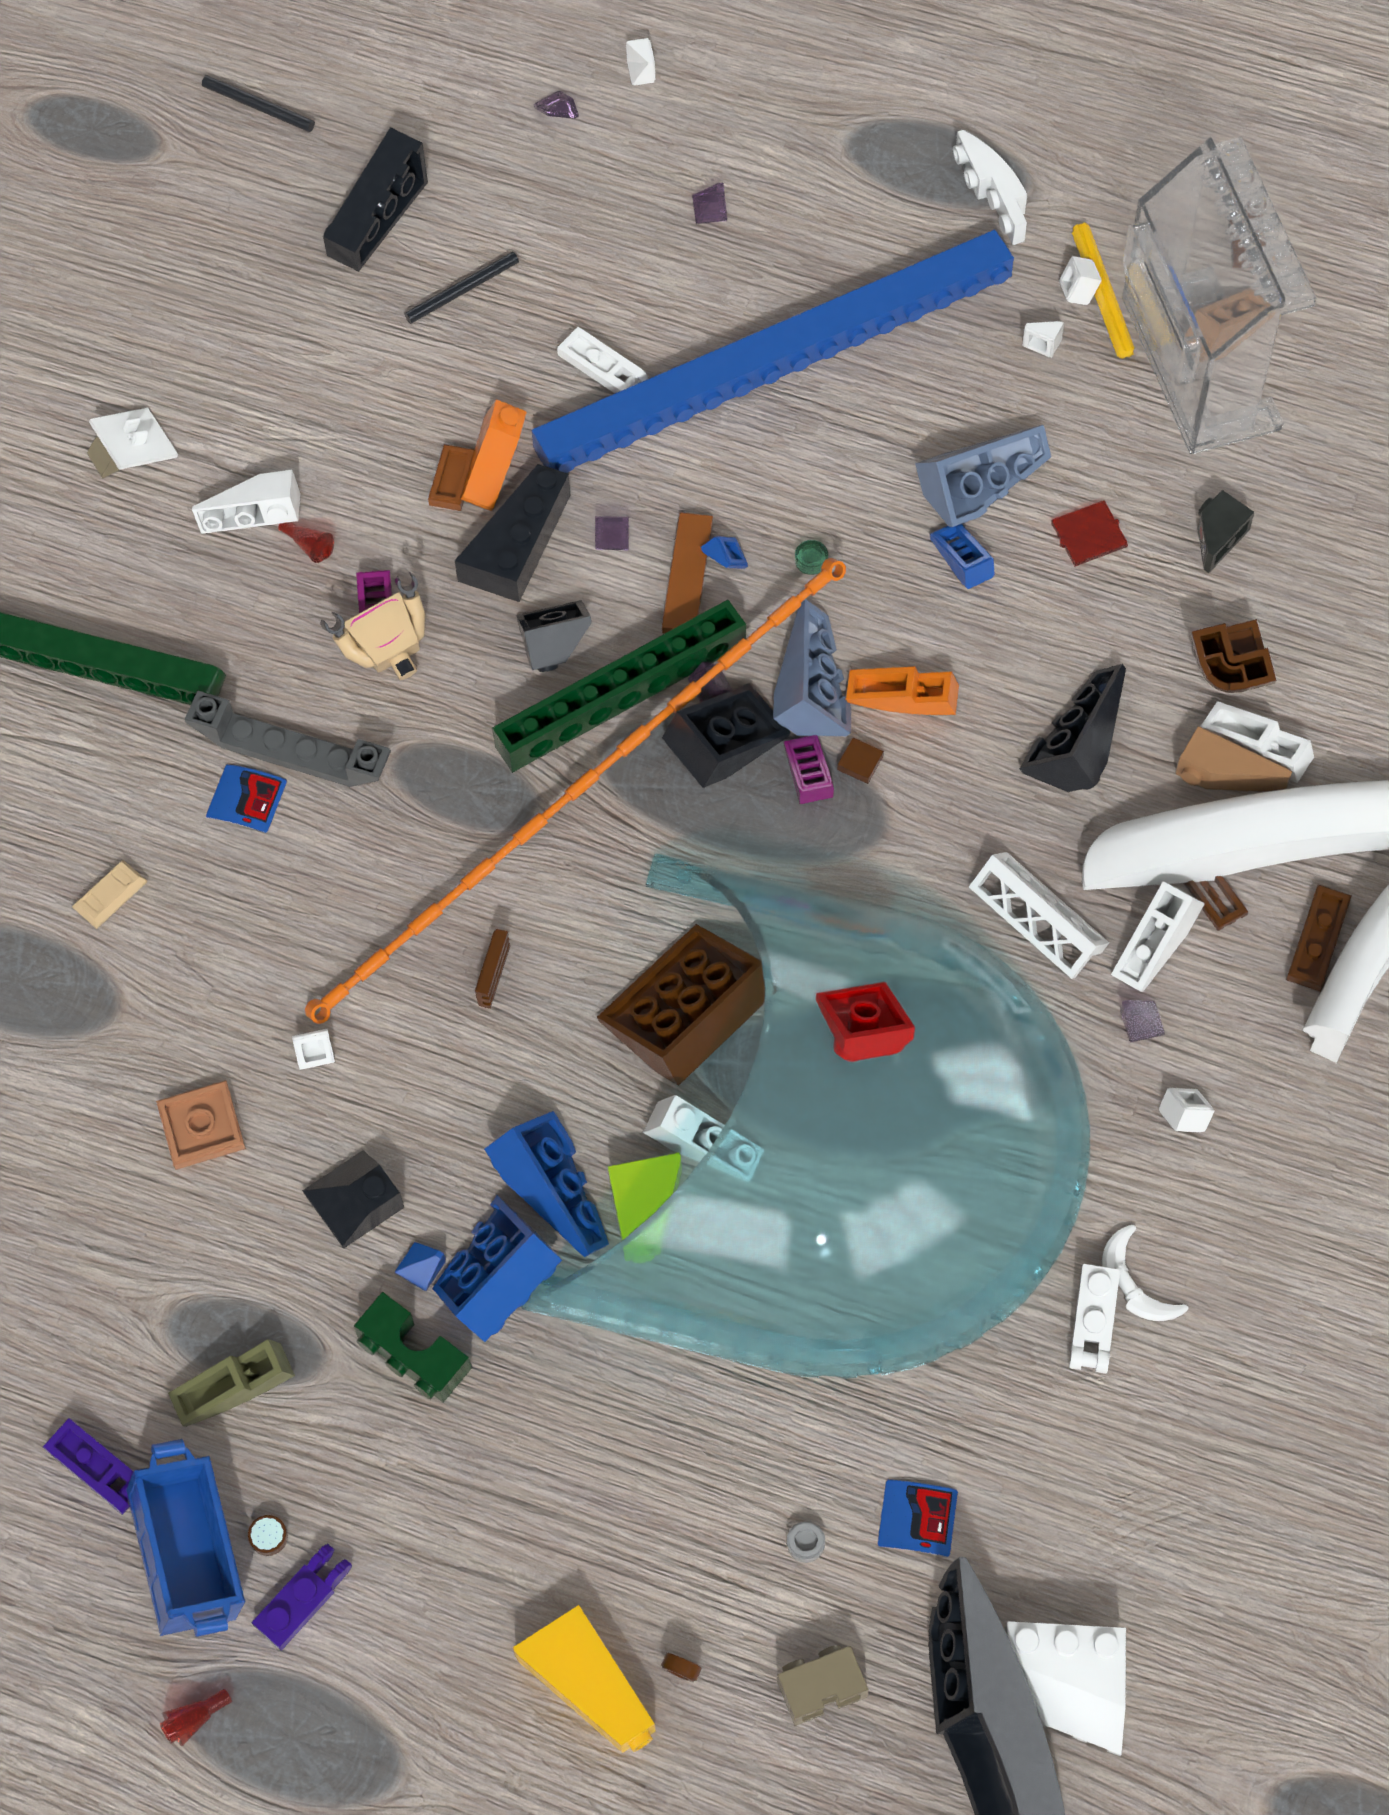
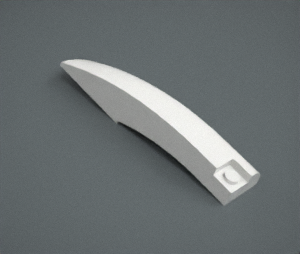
M1389 780L1316 785L1256 793L1187 806L1116 824L1100 834L1089 848L1082 868L1083 890L1160 885L1163 881L1168 884L1186 883L1192 880L1194 882L1214 881L1216 876L1230 875L1290 861L1353 852L1389 850Z
M1389 885L1379 895L1352 933L1302 1030L1314 1038L1310 1051L1337 1063L1365 1003L1382 976L1389 969Z

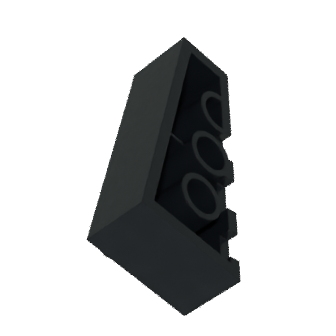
M391 127L389 128L339 212L324 232L323 240L328 257L358 272L361 270L428 183L422 142Z
M537 464L456 558L455 568L458 582L520 602L571 496L569 474Z

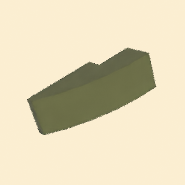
M267 1339L237 1358L233 1356L225 1358L168 1394L182 1426L187 1427L243 1404L289 1380L295 1374L281 1343Z

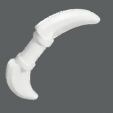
M1129 1225L1118 1230L1112 1235L1104 1248L1102 1267L1120 1269L1118 1285L1126 1296L1125 1299L1128 1302L1126 1309L1141 1318L1153 1321L1175 1319L1187 1312V1305L1161 1303L1145 1295L1141 1288L1137 1287L1125 1265L1126 1245L1130 1236L1135 1232L1136 1226Z

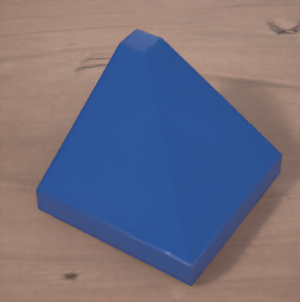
M716 536L701 547L704 554L725 568L745 569L748 567L745 556L735 537Z
M414 1242L395 1270V1274L427 1291L445 1264V1255L439 1250Z

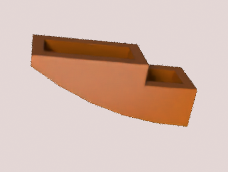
M915 666L854 669L849 672L846 701L850 704L889 712L920 715H956L959 684L952 671L919 673Z

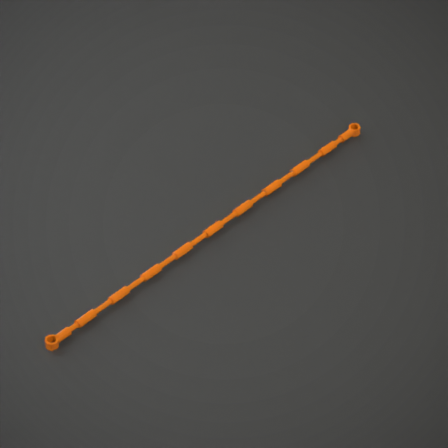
M834 558L826 559L822 564L821 572L804 585V590L797 596H791L767 617L768 620L746 639L742 638L717 660L718 663L696 682L692 681L667 703V707L645 726L641 725L616 746L617 750L596 768L589 769L547 810L542 814L538 813L512 835V840L489 859L486 857L460 880L461 883L437 904L433 903L407 925L408 929L384 949L380 948L354 970L355 974L343 984L339 983L322 999L309 1001L305 1007L306 1016L317 1024L326 1022L330 1017V1010L349 994V990L360 980L362 982L365 981L390 959L389 956L413 935L417 936L443 914L442 910L465 890L470 891L496 868L495 865L518 845L522 846L548 824L547 820L570 800L575 801L600 779L599 776L622 756L626 757L651 735L650 732L672 713L676 714L677 711L681 710L701 692V688L723 669L727 670L751 650V645L772 627L776 628L800 608L801 602L808 596H814L831 580L838 581L842 579L846 572L845 564ZM319 1007H321V1011L317 1015H314L315 1011Z

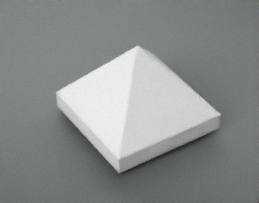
M328 1029L292 1036L300 1070L335 1062Z

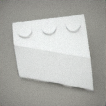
M1007 1621L1005 1632L1024 1673L1042 1726L1054 1728L1072 1735V1738L1085 1743H1092L1107 1749L1110 1753L1121 1756L1125 1718L1126 1628Z

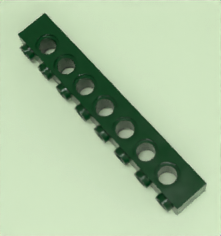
M727 599L492 727L495 748L513 773L717 661L742 638L746 639V623Z

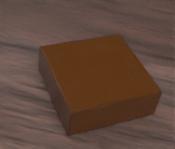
M852 738L837 765V770L869 784L883 759L884 751L856 738Z

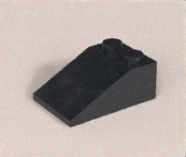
M748 683L677 711L662 739L702 788H705L730 777L788 738L791 732L773 719V710L753 686Z

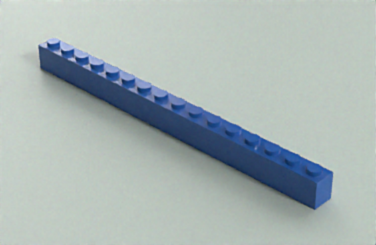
M992 230L531 430L533 448L543 466L568 473L578 465L598 460L604 454L617 448L628 447L640 438L647 435H655L661 432L663 428L677 422H685L693 415L707 409H715L723 402L734 397L745 396L757 387L764 384H772L780 377L794 371H802L810 364L819 360L830 359L842 350L852 346H859L866 340L879 334H887L895 327L909 321H917L927 313L948 307L952 302L964 297H972L980 290L994 284H1002L1012 277L1014 257L997 231Z

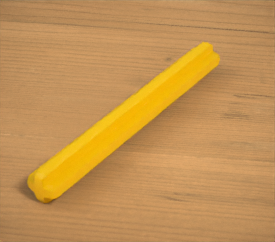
M1085 222L1076 224L1073 227L1072 235L1080 257L1093 260L1102 279L1094 295L1116 355L1120 359L1131 357L1134 354L1135 347L1090 226Z

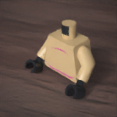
M411 572L409 574L412 582L409 586H401L398 576L395 579L397 587L404 593L403 598L400 592L345 622L339 614L331 612L336 618V624L332 628H329L324 620L320 622L321 627L325 631L333 634V640L347 659L364 668L373 667L377 672H382L392 666L399 680L407 679L417 672V668L410 656L420 650L419 641L424 637L425 611L420 595L415 591L418 581Z

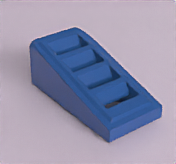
M962 524L954 527L946 526L930 534L931 541L966 589H970L994 577V558ZM958 536H959V538H960V539H958V540H956V541H954V542H952V543H949V544L947 543L948 541H950V540H952V539H954V538H956V537H958Z

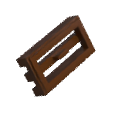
M1216 876L1214 881L1234 907L1235 911L1232 913L1229 912L1208 881L1199 882L1222 913L1223 918L1219 917L1193 880L1184 883L1194 898L1205 903L1202 910L1217 931L1236 922L1237 919L1247 916L1248 910L1223 876Z
M496 929L493 932L475 988L477 1003L481 1007L491 1009L510 949L508 931Z

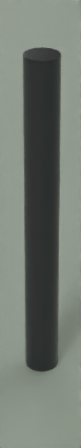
M205 75L202 80V87L307 132H311L314 128V120L211 76Z
M512 251L404 313L407 321L410 324L416 322L519 263L517 255Z

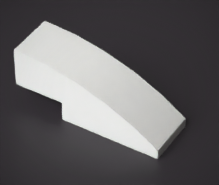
M1218 701L1200 726L1293 771L1290 780L1298 783L1314 758L1310 740L1281 731L1277 721Z

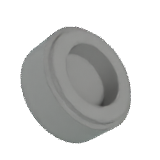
M805 1521L797 1523L790 1529L787 1535V1549L795 1560L809 1563L817 1560L822 1555L825 1548V1535L818 1525Z

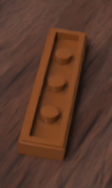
M680 512L662 623L663 634L699 615L708 558L702 552L701 547L711 539L713 516Z

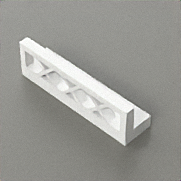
M1007 852L992 855L969 886L972 891L1071 979L1076 978L1092 956L1101 954L1109 944L1104 937ZM991 872L1000 879L1002 894L992 895L982 886ZM1020 897L1026 902L1028 917L1018 918L1012 912L1010 898ZM1046 920L1052 925L1054 940H1043L1038 936L1036 921ZM1072 943L1082 952L1073 966L1063 958L1062 944Z

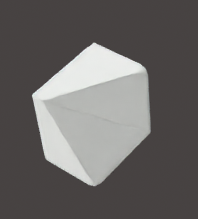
M644 38L627 41V64L631 84L654 83V80H656L655 60L650 40Z
M1072 256L1059 279L1067 302L1083 305L1090 303L1102 281L1093 260Z
M1064 322L1027 323L1024 329L1022 346L1052 358L1062 341Z
M1167 1088L1159 1107L1160 1113L1175 1131L1204 1132L1215 1111L1198 1089Z

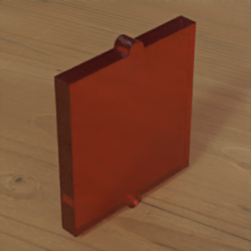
M1105 500L1051 520V524L1060 539L1059 545L1065 548L1074 567L1128 547V542L1119 528L1120 521L1114 519Z

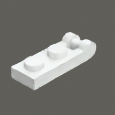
M577 327L557 347L558 356L602 384L614 394L649 379L641 368L580 327ZM622 374L628 377L625 382L619 379Z
M1087 1264L1082 1265L1069 1368L1081 1370V1366L1095 1368V1372L1107 1374L1120 1269ZM1084 1341L1098 1343L1097 1353L1083 1351Z

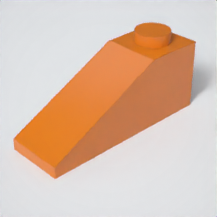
M495 400L483 419L461 500L489 511L494 509L518 444L527 411L500 400Z

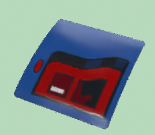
M226 765L207 811L206 818L227 821L267 833L287 780L250 768Z
M887 1480L878 1546L949 1557L958 1491L923 1483Z

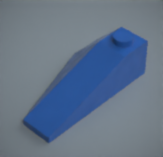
M554 1111L511 1128L484 1149L503 1181L583 1257L609 1245L595 1204L587 1200L583 1185L587 1181L584 1172H577L572 1158V1155L576 1153L573 1142Z

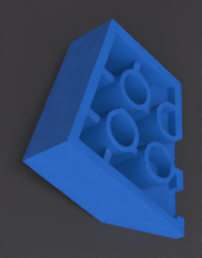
M498 1195L490 1204L495 1210L484 1224L479 1221L471 1233L474 1237L468 1249L456 1253L432 1288L455 1317L484 1342L491 1335L498 1333L502 1329L505 1320L517 1308L523 1306L529 1300L535 1288L543 1280L551 1277L557 1265L562 1261L540 1235Z

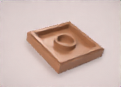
M226 1080L156 1101L175 1170L246 1149Z

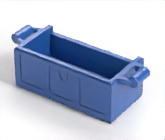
M183 1439L152 1444L149 1468L134 1470L126 1491L160 1636L194 1629L196 1637L227 1631L228 1622L236 1620L245 1604V1599L210 1456L195 1458L189 1449L185 1447ZM185 1455L186 1460L161 1465H157L156 1459Z

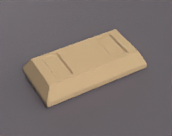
M122 860L79 899L72 908L97 929L147 883V880Z

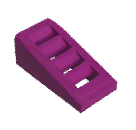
M390 570L356 572L359 614L378 604H366V599H387L392 596ZM384 586L385 590L365 592L366 587Z
M812 735L784 741V748L799 804L833 798L834 786L818 736ZM809 746L813 748V750L796 754L794 752V749ZM815 757L816 759L814 761L798 764L797 760ZM818 767L819 770L801 774L802 770L812 769ZM821 778V781L809 784L804 783V781Z

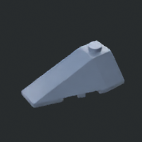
M1039 425L947 452L915 463L923 496L949 527H954L981 517L988 511L987 508L997 499H1002L1006 496L1010 488L1020 480L1026 479L1050 459L1051 452L1044 425Z
M806 599L801 602V607L798 608L774 691L773 719L797 736H848L851 734V705L846 701V696H842L839 683L844 680L842 670L836 668L832 654L837 649L829 616Z

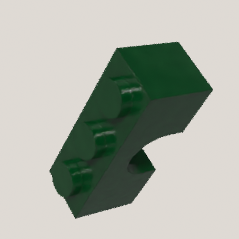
M381 1292L354 1324L358 1337L356 1342L369 1354L374 1355L378 1352L387 1359L385 1362L386 1366L399 1377H403L406 1374L416 1382L414 1387L423 1396L430 1400L435 1396L444 1403L472 1369L469 1357L442 1336H439L429 1348L422 1351H414L403 1345L404 1338L415 1325L412 1315L384 1292Z

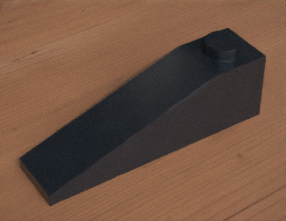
M1123 664L1096 670L1072 698L1075 705L1063 716L1057 715L1052 721L1055 727L1046 739L1039 737L1031 746L1019 768L1023 774L1066 792L1081 789L1088 790L1098 784L1100 776L1108 763L1126 668Z

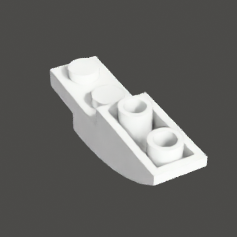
M965 130L957 131L956 145L953 146V155L956 163L963 166L967 187L969 189L973 188L978 200L987 197L990 208L992 210L996 209L999 215L998 220L1002 233L1008 235L1012 245L1024 242L1027 222L1023 214H1025L1027 193L1020 180L1009 165L991 147Z

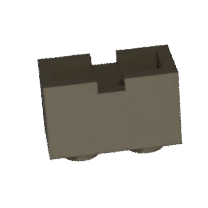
M834 1645L818 1653L820 1658L807 1663L804 1662V1659H798L782 1667L783 1672L778 1674L777 1683L794 1726L823 1716L824 1706L836 1702L838 1709L868 1697L869 1689L851 1646L841 1649L840 1645Z

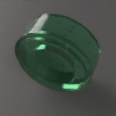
M816 540L804 541L795 550V565L804 574H818L821 572L823 562L828 559L826 546Z

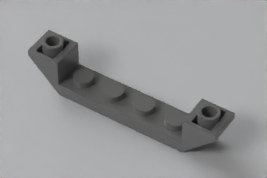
M197 691L184 719L185 723L223 749L348 787L379 781L391 753L390 748L358 739L354 749L234 714L230 700Z

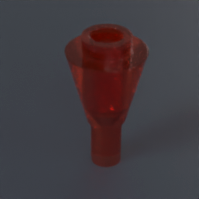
M292 522L280 523L278 526L279 531L293 538L294 542L314 563H320L329 558L333 552L334 538L331 533L299 527Z
M222 1689L204 1701L200 1700L162 1712L164 1721L160 1723V1727L170 1744L177 1741L182 1747L211 1718L213 1713L230 1704L232 1700L228 1692Z

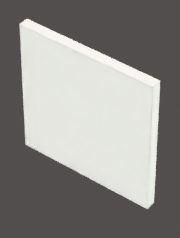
M148 407L93 418L89 421L119 470L177 458L178 453Z

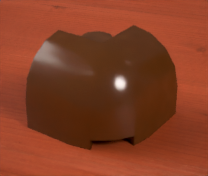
M1257 619L1227 627L1226 623L1191 632L1190 636L1199 669L1204 679L1215 689L1226 693H1237L1276 683L1277 680L1269 649L1264 648Z

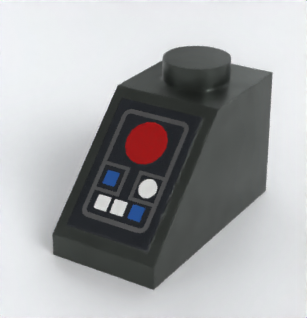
M1224 490L1214 499L1209 497L1202 504L1198 512L1201 515L1198 535L1203 568L1208 573L1246 535L1251 528L1254 511Z

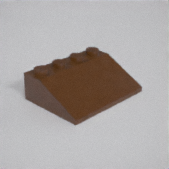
M695 924L601 1012L597 1019L655 1072L679 1086L763 1006L778 989L763 961Z

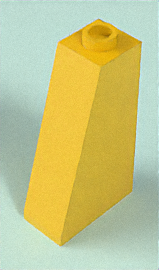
M579 1605L512 1647L515 1657L522 1666L622 1753L630 1748L633 1752H636L653 1740L651 1734L656 1732L655 1723Z

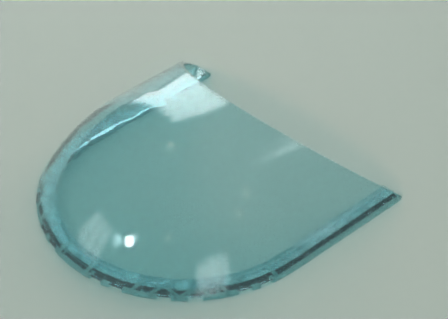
M655 853L646 881V887L733 906L739 911L751 931L761 958L765 985L764 1020L758 1051L746 1086L729 1120L710 1150L684 1183L652 1216L624 1240L592 1263L567 1278L552 1275L548 1279L543 1280L521 1308L750 1366L812 1378L835 1376L849 1379L857 1378L860 1375L896 1373L936 1361L939 1357L958 1348L960 1350L981 1338L985 1332L1006 1320L1024 1304L1042 1283V1280L1062 1253L1070 1232L1076 1223L1086 1188L1090 1161V1123L1086 1095L1078 1066L1066 1038L1051 1013L1031 987L1005 962L984 946L957 930L925 916L890 906ZM886 982L915 1026L914 1039L905 1046L904 1050L897 1054L854 1062L844 1060L833 1050L834 1035L815 1000L816 993Z

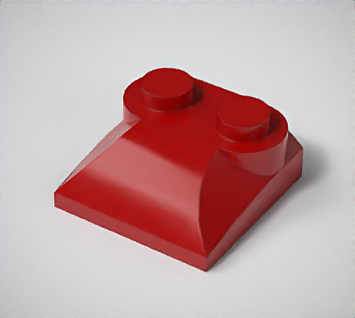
M886 982L816 993L815 1000L834 1035L833 1050L846 1061L854 1062L897 1054L904 1050L905 1046L914 1039L915 1026Z

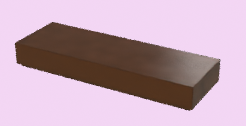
M1317 885L1287 975V981L1321 991L1352 895Z

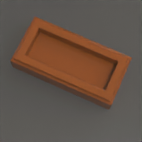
M444 444L428 498L429 506L457 511L462 510L464 500H461L474 455V449Z

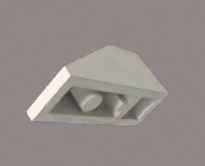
M1163 881L1111 975L1143 992L1188 935L1205 903Z

